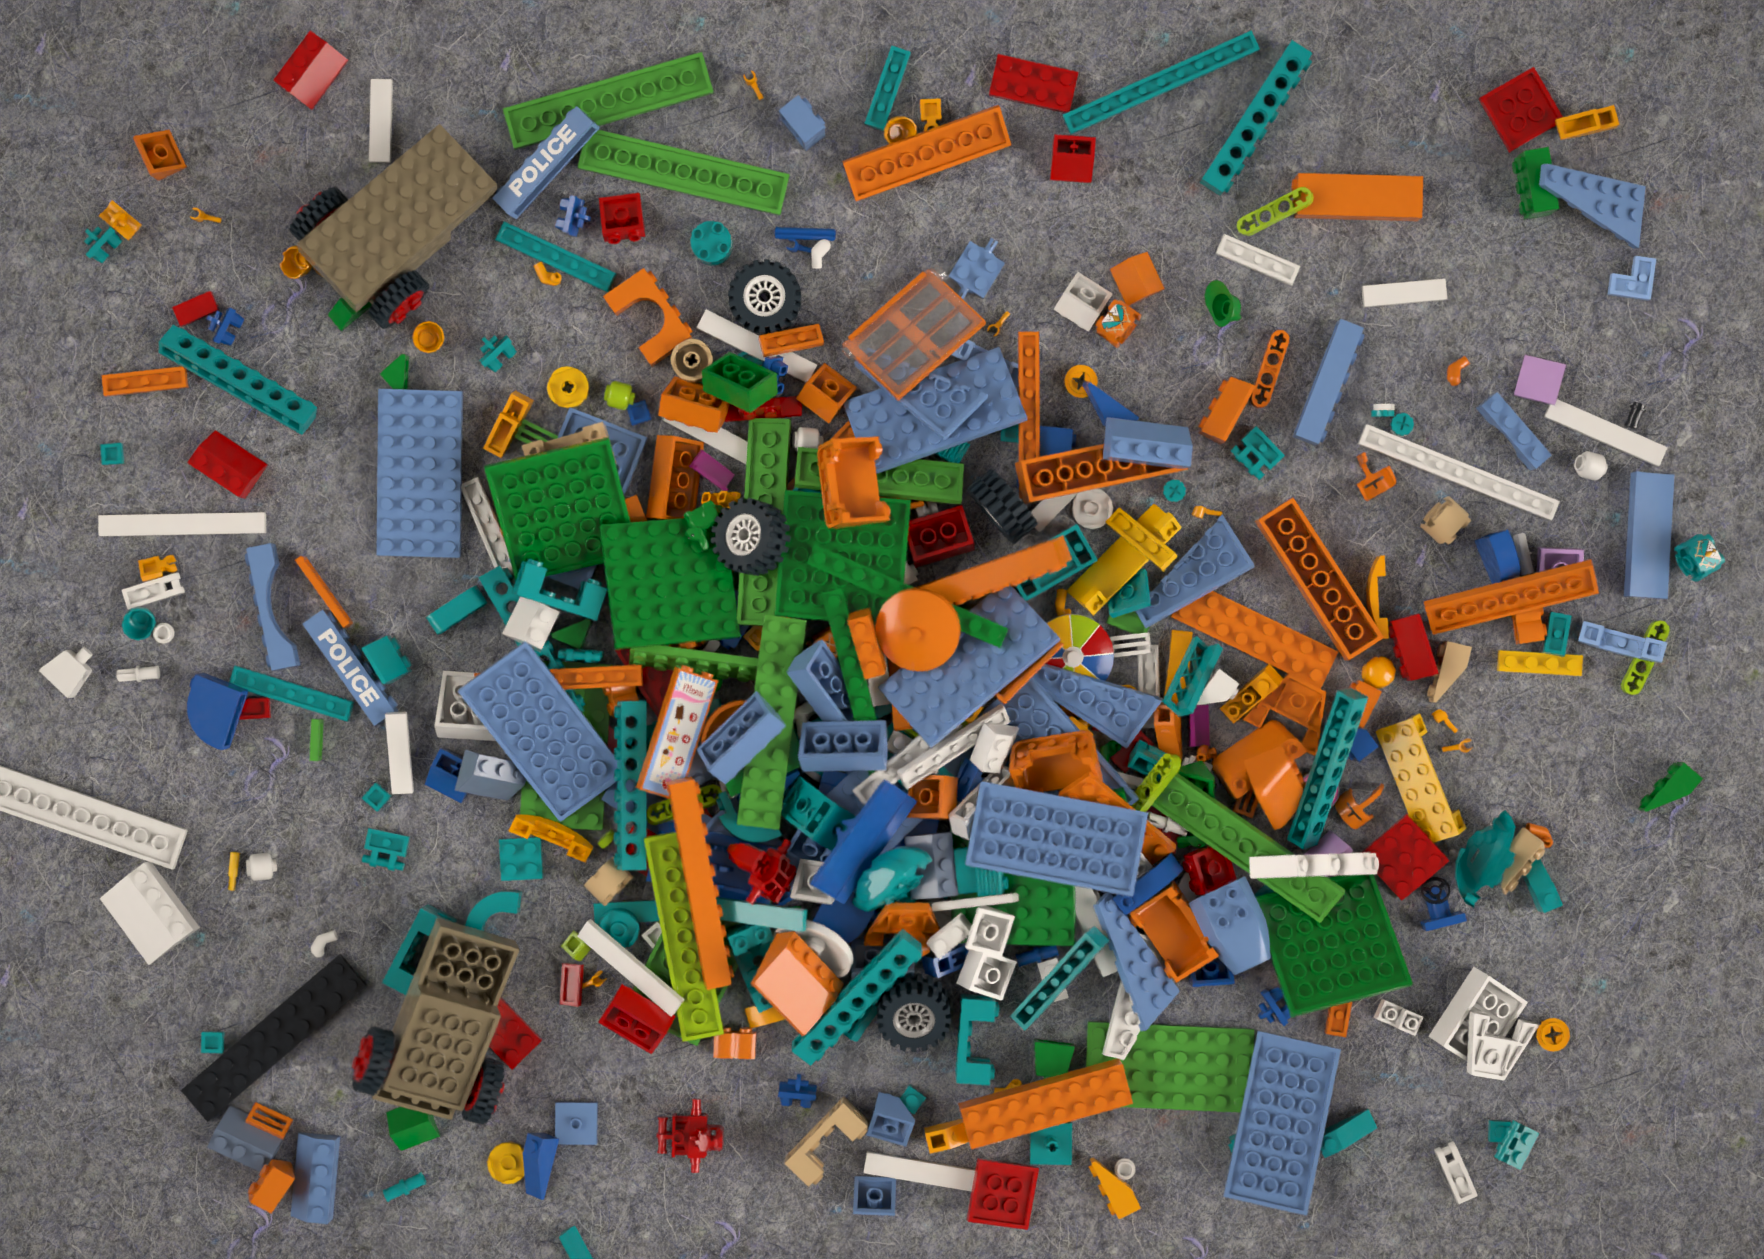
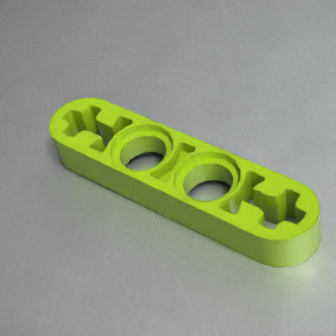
M1306 187L1297 188L1240 218L1237 222V230L1244 236H1251L1311 205L1314 198L1313 193ZM1302 192L1306 195L1308 194V196H1306L1305 202H1303L1302 200H1298L1295 202L1297 204L1296 207L1294 206L1293 201L1290 199L1292 197L1294 200L1301 198L1300 194ZM1284 201L1289 202V210L1287 212H1280L1279 205ZM1264 211L1271 213V218L1268 222H1262L1260 219ZM1253 217H1256L1257 222L1260 224L1259 226H1257V224L1255 223L1250 225L1249 231H1247L1246 229H1242L1245 226L1244 223L1246 221L1249 224L1255 222Z
M1653 621L1643 638L1655 637L1657 630L1654 629L1655 626L1662 625L1663 633H1658L1655 639L1665 642L1670 631L1669 625L1665 621ZM1633 658L1621 683L1623 692L1628 695L1640 693L1655 662ZM1639 661H1643L1646 665V670L1643 673H1639L1636 670V664ZM1631 674L1641 676V680L1636 679L1634 682L1636 689L1629 690L1630 687L1627 684L1628 682H1633L1635 678Z
M1164 754L1135 791L1139 797L1131 805L1135 810L1147 812L1181 767V759L1178 755ZM1158 773L1161 774V781L1159 784L1156 779ZM1146 788H1149L1150 795L1148 798H1146L1145 796Z
M712 784L700 788V794H697L699 802H702L703 809L717 804V795L715 799L710 796L703 800V797H706L710 791L712 794L721 793L720 787ZM670 799L649 806L646 811V820L649 824L659 825L673 820V814L669 809ZM663 807H664V811H665V812L661 813V814L658 816V819H656L655 816H651V814H652L653 811H654L655 813L662 812Z

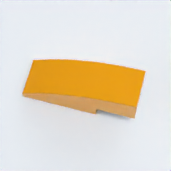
M1614 105L1601 109H1592L1555 120L1560 140L1590 135L1619 126Z
M518 391L512 392L503 411L499 414L483 449L502 458L513 441L515 434H517L518 428L521 426L534 400Z

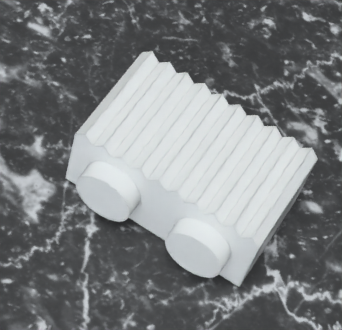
M960 913L932 935L927 941V945L938 958H942L955 945L957 946L958 943H961L962 940L964 941L968 937L972 924L963 913Z

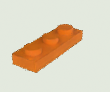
M819 324L763 334L758 337L763 358L824 345Z

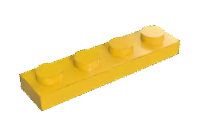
M1120 507L1105 521L1112 530L1162 571L1177 557L1173 550Z
M1498 650L1497 671L1582 676L1583 655L1565 654L1564 657L1545 653Z

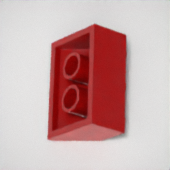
M310 30L273 81L312 110L349 60Z
M217 430L197 447L187 462L213 481L243 499H246L268 466V464Z
M962 505L909 521L908 546L915 568L975 550L974 541Z
M1420 613L1388 621V634L1390 639L1393 638L1395 644L1393 652L1395 657L1400 660L1401 666H1399L1402 678H1406V681H1413L1439 674Z
M622 984L598 1023L652 1054L667 1034L676 1016H670L650 999L641 996L632 988Z

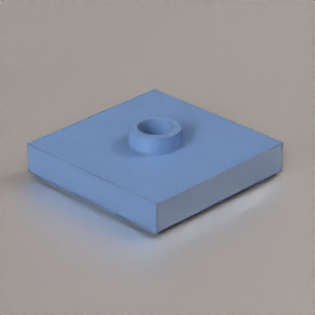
M556 1101L555 1137L559 1138L558 1144L597 1145L598 1102Z

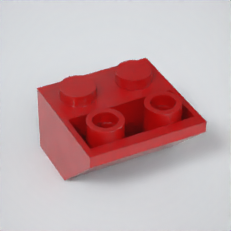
M1054 134L1050 181L1091 183L1096 137Z

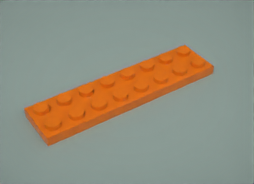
M996 105L846 159L842 163L854 199L859 201L1011 146V141L1000 106Z
M1590 559L1423 602L1431 631L1434 635L1599 594L1593 563Z
M1214 591L1188 604L1170 616L1320 689L1338 654V651Z

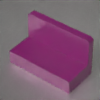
M700 450L689 465L690 468L721 491L729 490L726 487L735 476L734 473L703 450Z
M1208 704L1197 705L1194 712L1187 715L1189 747L1210 746Z

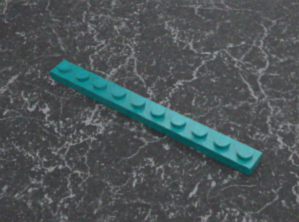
M1251 30L1063 114V120L1070 135H1073L1256 53L1260 50L1259 45Z

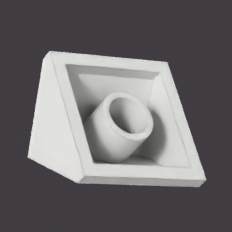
M800 859L790 896L791 899L830 905L835 901L833 897L810 885L814 875L824 862Z
M986 905L978 907L965 948L1002 956L1015 916Z

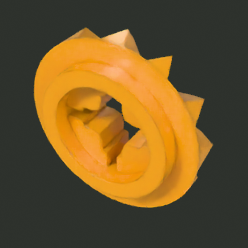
M1086 365L1072 367L1065 376L1064 385L1068 393L1077 398H1085L1088 395L1083 386L1079 390L1077 389L1078 383L1072 378L1079 379L1084 373L1085 382H1091L1096 387L1098 384L1096 373Z
M1549 1018L1541 1021L1537 1028L1536 1038L1539 1045L1545 1050L1559 1051L1569 1042L1570 1031L1562 1020ZM1551 1028H1553V1031L1560 1033L1554 1036V1042L1551 1037L1545 1036L1550 1033Z

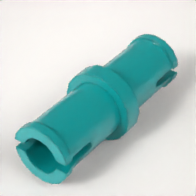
M422 1172L406 1180L403 1178L399 1180V1183L383 1189L384 1197L389 1202L403 1194L408 1195L410 1191L426 1185V1179Z

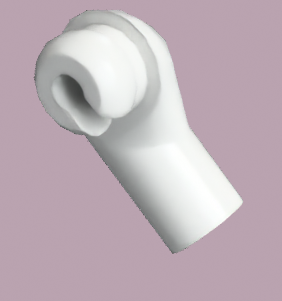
M333 930L316 937L311 946V953L315 957L319 958L325 954L324 947L326 943L338 940L336 931Z

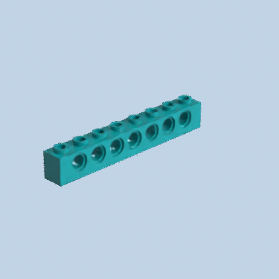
M1291 40L1199 183L1221 196L1223 191L1228 193L1234 183L1231 181L1234 174L1239 176L1245 166L1242 163L1245 157L1250 158L1256 149L1253 146L1257 139L1260 141L1263 139L1268 131L1265 129V126L1268 122L1271 124L1274 122L1279 114L1276 112V109L1279 105H1285L1290 97L1287 92L1291 87L1293 89L1296 88L1301 80L1298 75L1302 70L1306 72L1312 63V60L1309 59L1313 54L1312 52ZM1286 64H1294L1296 71H1289ZM1280 80L1284 82L1285 88H1277L1275 81ZM1264 98H1271L1274 105L1267 106L1264 103ZM1253 116H1261L1263 122L1261 124L1255 123ZM1243 132L1249 133L1251 140H1243L1241 134ZM1233 149L1238 150L1240 158H1233L1230 151ZM1226 167L1229 170V175H1221L1219 168Z
M172 325L159 340L158 353L297 433L303 435L315 420L317 407L311 401L302 399L293 391L287 390L278 385L276 381L262 376L257 370L248 368L239 360L227 356L222 350L215 349L203 339L189 334L185 329Z
M499 565L478 578L503 622L507 625L512 615L508 610V605L512 601L518 602L520 596L512 593L514 584L511 579L514 577L508 567L504 569L503 566ZM501 583H506L508 586L507 593L499 594L498 586ZM549 639L545 641L541 652L534 650L539 657L543 655L548 656V669H565L561 659H556L552 653L555 649ZM574 689L565 690L570 694V698L581 712L585 711L583 706L586 703L581 694L576 695Z
M1353 688L1337 691L1287 840L1302 849L1318 845L1369 698Z
M618 701L617 706L614 707V717L617 718V727L614 728V738L617 739V748L614 749V759L617 760V769L614 770V780L617 781V790L614 791V801L617 802V811L614 812L615 824L617 823V832L614 833V843L617 845V853L614 854V864L617 866V870H647V853L644 838L647 837L646 791L636 788L646 757V701ZM629 716L634 720L632 728H628L625 724ZM629 737L634 741V746L631 749H628L625 745ZM629 758L634 762V767L631 770H628L625 766ZM628 780H632L634 783V788L631 791H628L625 787ZM628 801H632L634 804V809L631 812H628L625 808ZM628 822H632L634 825V830L631 833H627L625 829ZM628 843H632L634 846V851L631 854H627L625 850Z
M902 929L839 993L836 1001L806 1035L801 1036L799 1034L792 1041V1052L810 1066L815 1061L821 1060L825 1051L829 1047L832 1048L837 1043L839 1037L843 1033L846 1034L851 1029L852 1024L865 1015L866 1009L870 1005H875L880 999V995L884 991H889L894 985V981L898 977H903L912 963L920 960L922 957V943ZM904 955L903 958H897L895 956ZM883 969L890 970L889 972H882ZM874 983L876 986H868V984ZM860 997L862 1000L857 1001L854 998ZM846 1011V1012H848V1014H845V1015H844V1014H841L840 1012ZM832 1025L834 1028H827L826 1026Z

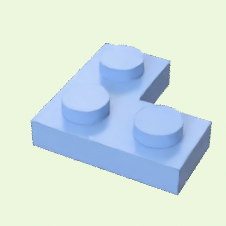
M1634 256L1631 276L1610 274L1607 295L1651 300L1656 258Z

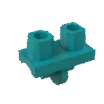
M99 226L93 232L87 228L85 232L89 236L84 242L87 245H90L93 240L96 242L85 255L90 259L93 257L95 260L103 263L109 254L101 246L107 242L116 249L122 242V239L111 226L100 238L98 235L102 229Z
M495 335L490 340L484 336L482 340L485 344L480 350L483 353L489 348L490 350L479 361L484 367L487 366L492 371L497 372L503 364L496 357L503 352L510 359L517 351L507 335L495 346L493 345L499 340Z

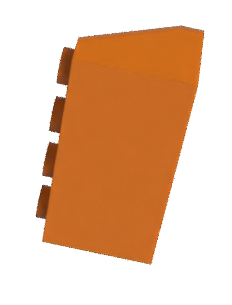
M1282 745L1243 761L1256 797L1274 830L1283 828L1295 814L1306 785L1291 752H1286Z

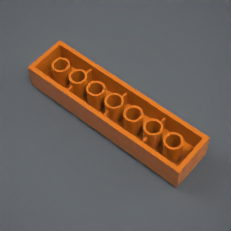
M1104 444L1015 463L1024 504L1181 472L1188 468L1178 469L1104 460Z
M1294 498L1288 499L1255 521L1344 660H1351L1384 638Z
M1060 536L914 588L932 590L943 596L949 603L957 606L972 598L974 600L990 592L994 593L1003 590L1010 585L1011 587L1018 585L1029 578L1032 580L1041 577L1043 574L1048 573V571L1053 573L1061 570V568L1067 566L1066 562L1072 558L1064 536Z
M1116 1058L1065 1074L958 1103L970 1148L975 1149L1133 1104L1123 1064L1120 1059Z

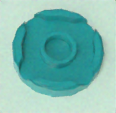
M622 908L606 912L601 917L598 925L624 948L632 946L640 932L639 921L636 916Z

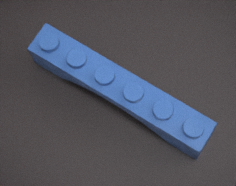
M269 543L246 548L245 561L251 570L249 580L251 586H254L255 589L253 600L255 606H258L260 613L257 615L259 626L263 627L264 632L262 643L264 647H267L268 655H266L267 665L271 667V671L301 666L297 645L282 632L272 610L271 586L275 572L280 565L276 544Z

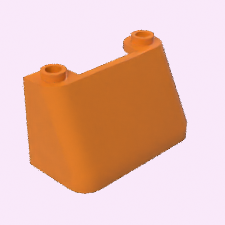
M879 437L831 439L818 447L817 459L825 522L828 528L873 524L889 520L890 507L885 501H880L875 467V460L882 454V445L879 442Z
M1270 720L1263 724L1261 728H1257L1218 754L1212 760V769L1228 794L1238 799L1250 789V780L1246 775L1247 770L1243 762L1244 760L1282 745L1286 752H1291L1293 759L1301 757L1307 751L1302 743L1281 722Z
M1088 730L1021 740L1014 743L1011 748L1009 771L1016 788L1041 793L1064 789L1088 771H1091L1103 782L1095 741L1092 733Z
M1172 880L1159 892L1129 913V920L1134 927L1143 928L1165 961L1166 967L1164 971L1169 979L1173 978L1177 983L1217 958L1219 954L1214 947L1210 948L1208 945V937L1203 936L1197 920L1188 905L1189 901L1176 882Z

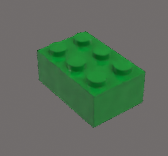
M1549 147L1523 151L1512 163L1513 173L1517 175L1518 180L1516 182V192L1520 194L1521 198L1519 210L1520 214L1524 216V220L1549 216L1559 209L1558 198L1539 186L1541 165H1552Z
M728 352L702 370L704 392L749 413L778 394L777 373L732 352Z

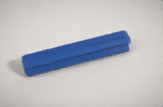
M776 227L775 238H794L795 240L825 239L834 241L836 239V230Z

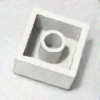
M969 949L957 984L968 990L1002 1001L1017 961L1004 955L999 956Z

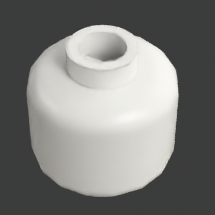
M800 427L797 432H793L792 448H795L796 452L798 447L818 449L823 444V436H820L819 430L816 428Z
M1589 451L1579 455L1574 464L1575 470L1580 477L1594 481L1605 475L1608 469L1603 455Z
M269 853L250 855L249 860H246L247 877L251 876L253 881L271 879L273 872L277 871L276 859H272Z

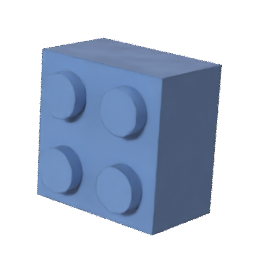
M797 95L779 110L781 121L804 150L807 151L825 137L826 127L820 115L813 114L809 101L805 97L801 99Z

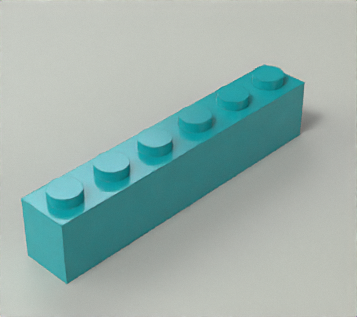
M1095 926L1092 927L1010 1017L1024 1031L1028 1029L1110 940Z

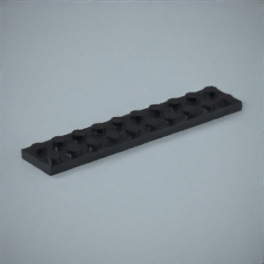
M339 954L180 1091L207 1122L210 1121L364 989L367 984L345 958Z

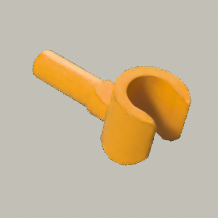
M751 70L753 79L748 80L743 75L745 83L751 86L758 99L762 100L764 97L756 83L755 72Z
M192 208V210L199 212L196 218L190 216L191 219L197 222L209 220L221 223L222 218L205 214L199 208Z
M1006 311L995 324L988 326L987 332L991 327L995 326L997 333L994 337L999 335L1000 327L1010 313Z
M1195 506L1192 516L1200 519L1203 518L1204 514L1221 516L1222 511Z
M1438 709L1432 713L1437 723L1444 721L1454 733L1458 731L1448 719L1445 711Z
M1466 738L1459 744L1442 747V751L1460 750L1463 753H1467L1473 747L1466 748L1464 743L1472 740Z
M597 971L589 981L583 983L582 989L592 985L600 987L607 980V978H599L603 971Z

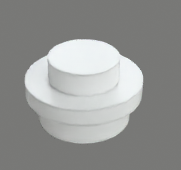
M159 623L153 630V637L159 643H168L174 637V629L168 623Z
M1123 1158L1116 1162L1114 1170L1120 1179L1127 1180L1135 1174V1165L1130 1159Z

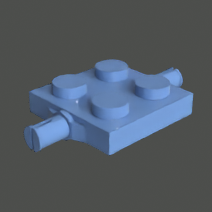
M990 238L985 248L969 241L948 275V278L959 285L960 289L957 294L961 295L962 299H964L967 292L974 293L983 299L1005 263L992 253L998 243L993 238Z

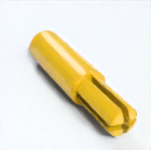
M230 852L228 890L234 891L236 887L240 852Z

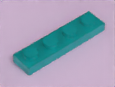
M891 45L864 125L884 132L911 55L910 51Z

